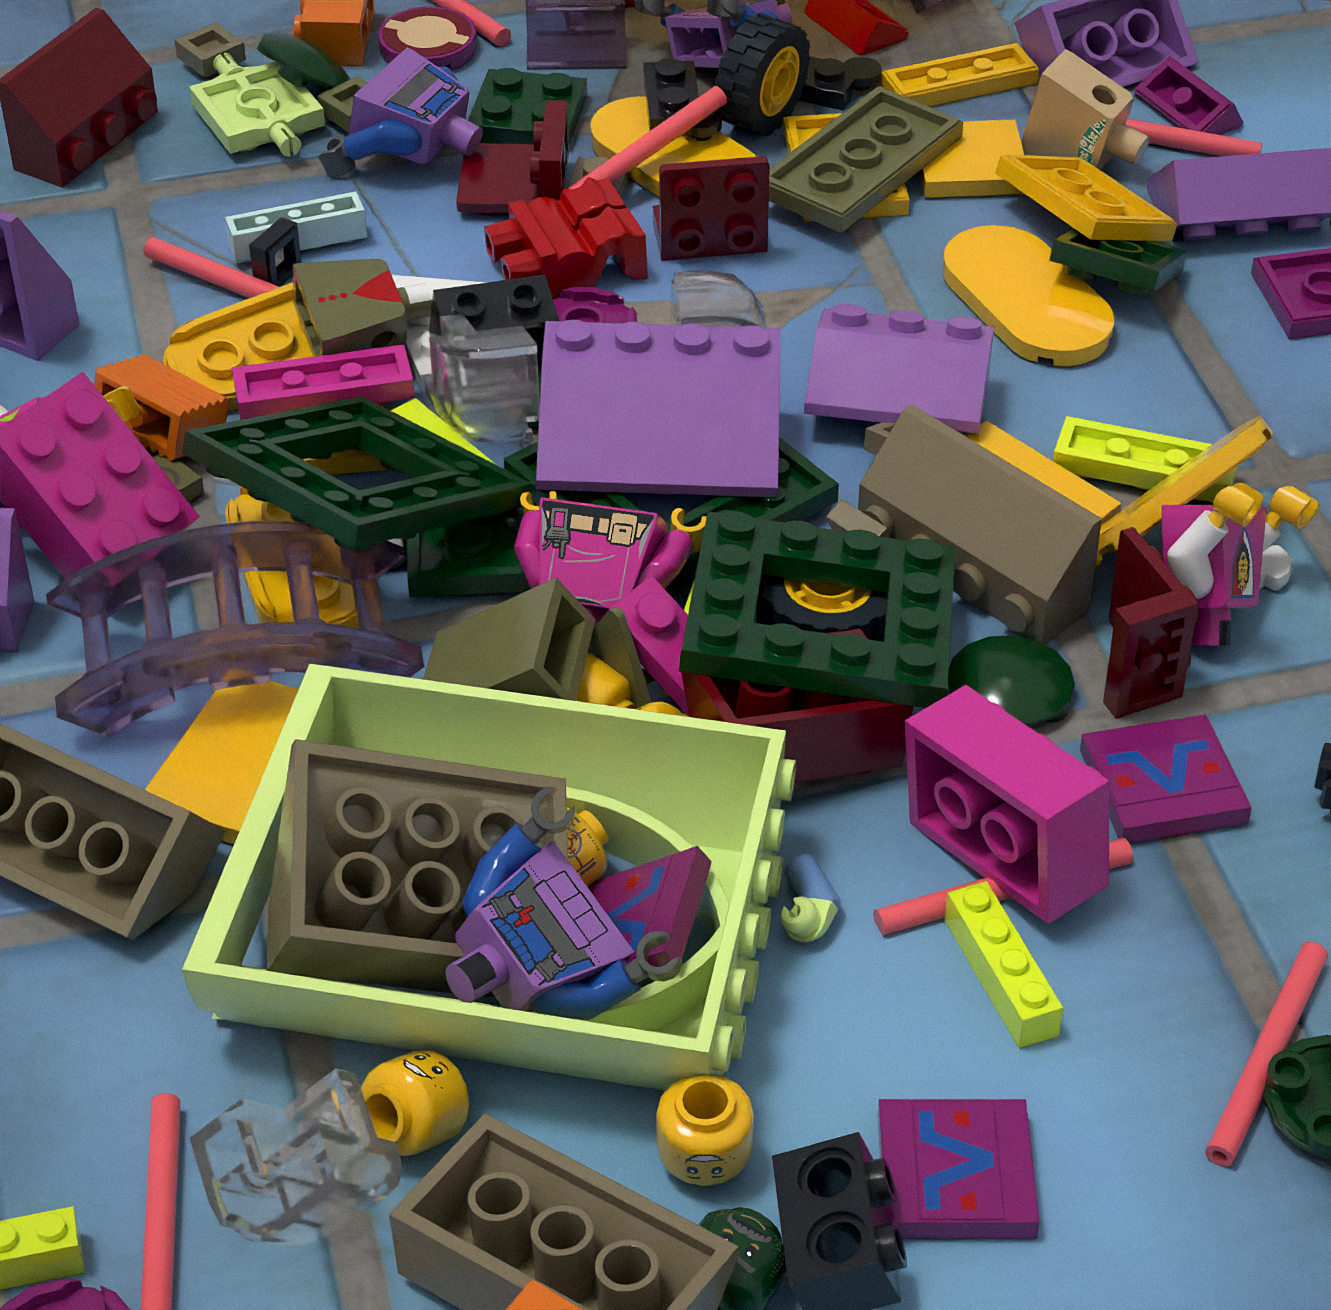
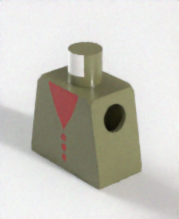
M379 258L293 264V304L313 357L396 345H405L406 349L407 321L431 316L432 298L427 284L421 283L397 288L387 262Z

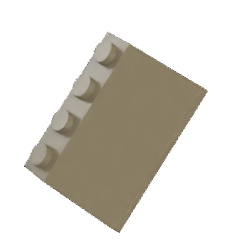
M295 739L290 751L269 900L267 971L454 994L448 985L445 971L448 965L465 956L456 942L455 933L467 919L462 901L479 860L516 822L522 825L528 822L532 817L531 804L537 792L546 787H556L557 791L551 798L543 802L540 807V816L550 823L562 820L567 813L566 779ZM567 829L556 834L546 833L539 840L542 848L554 841L568 860ZM491 991L482 996L486 998L496 999V997Z

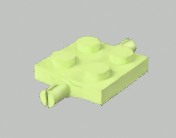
M224 53V58L219 54L215 57L213 66L220 75L212 80L189 86L191 104L230 154L239 151H251L259 145L274 142L284 156L291 157L290 151L293 155H296L301 149V141L298 136L303 135L306 131L325 126L323 107L306 87H298L282 78L278 74L281 63L276 61L261 66L243 68L235 62L229 53Z

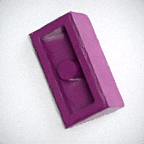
M1171 56L1133 90L1137 97L1179 128L1222 135L1244 124L1232 101Z

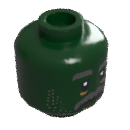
M738 1207L731 1210L721 1209L709 1212L698 1225L739 1247V1257L717 1310H765L787 1274L782 1237L778 1228L767 1217L750 1208Z

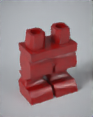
M587 177L580 187L563 189L560 200L550 197H539L530 201L527 205L523 199L508 203L509 220L484 226L487 253L493 263L501 261L504 280L545 275L553 299L560 297L559 289L595 287L607 259L611 255H613L624 274L634 279H648L646 234L630 210L626 208V204L608 178L595 180Z

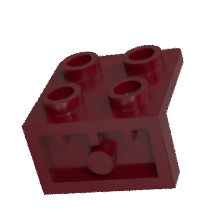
M546 100L544 121L534 122V144L479 143L473 154L470 156L463 154L456 198L458 212H474L479 215L509 213L508 203L523 199L527 205L530 201L539 197H550L560 200V193H562L566 185L569 158L567 101Z
M759 156L661 165L659 168V205L653 206V227L661 261L768 252L770 176L768 158Z
M1134 527L1120 531L1108 616L1109 623L1113 627L1103 703L1115 719L1183 697L1187 669L1191 664L1190 649L1194 625L1199 616L1198 603L1192 590L1179 582L1164 564L1159 551L1155 547L1149 546Z

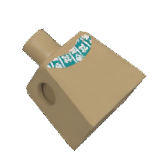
M1065 49L1041 74L1021 143L1024 155L1081 157L1101 170L1114 155L1136 165L1142 158L1150 137L1126 125L1134 101L1132 94L1080 57Z

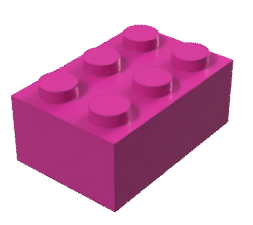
M81 372L0 427V500L7 508H15L17 521L86 606L176 540L200 517L84 372Z
M967 685L905 720L910 824L981 876L992 879L999 889L1047 924H1050L1109 886L1110 781L1103 777L1095 768L1085 765L1055 745L1047 736L1037 733L1007 713L1002 706L989 701Z

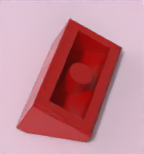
M809 0L804 11L807 16L857 54H868L906 40L909 34L907 28L869 0Z

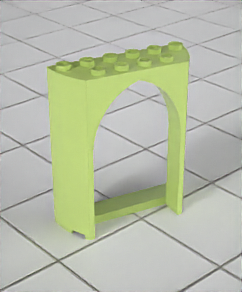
M309 663L182 968L191 998L199 1010L213 1012V1019L413 1051L433 1050L444 1056L666 1091L672 1083L685 1077L711 1076L712 1074L724 1076V1072L728 1071L731 1058L740 1059L746 1032V1016L738 1015V1013L741 1014L744 1002L752 1004L754 1001L758 982L759 961L751 960V957L754 958L756 949H766L771 923V908L763 906L764 903H767L768 897L777 898L781 884L783 857L775 856V851H779L785 820V810L780 809L781 800L791 801L796 776V760L784 759L786 731ZM295 739L566 779L567 807L571 809L575 806L577 814L583 810L589 811L605 829L609 838V842L603 846L605 853L640 866L698 846L712 861L696 912V916L708 933L710 940L692 958L682 964L679 973L673 979L664 982L654 981L641 987L640 991L590 1020L538 1014L536 1011L525 1012L506 1009L498 1005L477 1002L468 1003L458 999L338 980L290 975L241 965L271 891L290 751Z

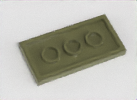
M878 86L770 168L769 201L842 233L958 141L963 134V121Z

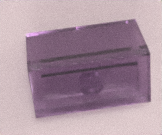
M526 0L527 70L626 68L625 0Z

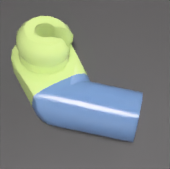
M803 854L792 859L784 871L786 878L799 897L793 898L795 905L791 911L786 906H783L781 923L793 940L806 943L818 940L824 936L840 908L841 901L814 857L809 854Z

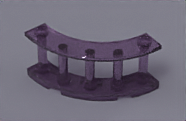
M250 521L206 526L153 538L122 549L87 567L81 568L46 594L47 605L81 618L86 673L55 696L56 716L61 720L110 737L145 714L176 702L174 691L209 681L213 690L269 683L271 672L306 673L309 663L410 678L425 667L421 646L391 636L385 632L376 580L405 557L404 549L402 546L384 541L372 544V547L368 550H349L338 546L332 536L308 523ZM239 572H287L294 622L246 624ZM313 575L352 585L359 628L327 624L324 620L320 619ZM213 576L220 627L173 638L167 588L180 583ZM142 598L147 642L141 649L112 661L107 618Z

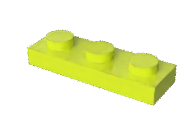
M1066 416L1054 450L1053 461L1079 477L1095 478L1130 485L1139 489H1151L1212 444ZM1238 466L1194 499L1213 502L1220 490L1233 486Z

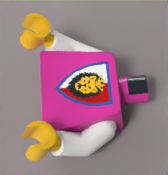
M1236 483L1233 486L1220 490L1213 501V505H1162L1164 564L1182 585H1186L1192 590L1198 603L1199 616L1194 625L1192 645H1230L1231 608H1254L1259 601L1263 552L1281 536L1278 529L1284 521L1297 529L1306 527L1319 509L1317 500L1293 486L1281 487L1271 498L1269 504L1270 512L1266 515V507H1261L1264 496L1244 483Z

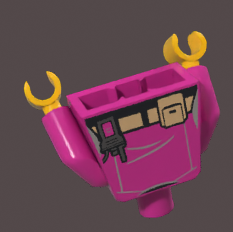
M550 491V498L541 497L540 505L534 506L531 493L525 492L520 497L524 515L520 522L514 550L531 589L557 577L595 618V627L609 608L651 575L666 589L680 573L690 554L701 549L707 517L703 516L701 522L694 527H686L683 525L684 510L677 508L672 512L671 528L666 533L667 524L658 513L558 500L555 491Z

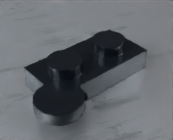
M811 57L807 71L808 77L806 83H804L799 101L844 111L851 100L852 89L864 91L863 87L868 90L871 86L876 85L881 79L882 67L876 60L866 57L851 58L844 63L832 58L820 59Z
M667 58L658 62L643 63L649 131H651L694 101L699 95L694 61ZM716 110L685 133L692 138L696 137L698 141L710 139L722 128L721 113Z

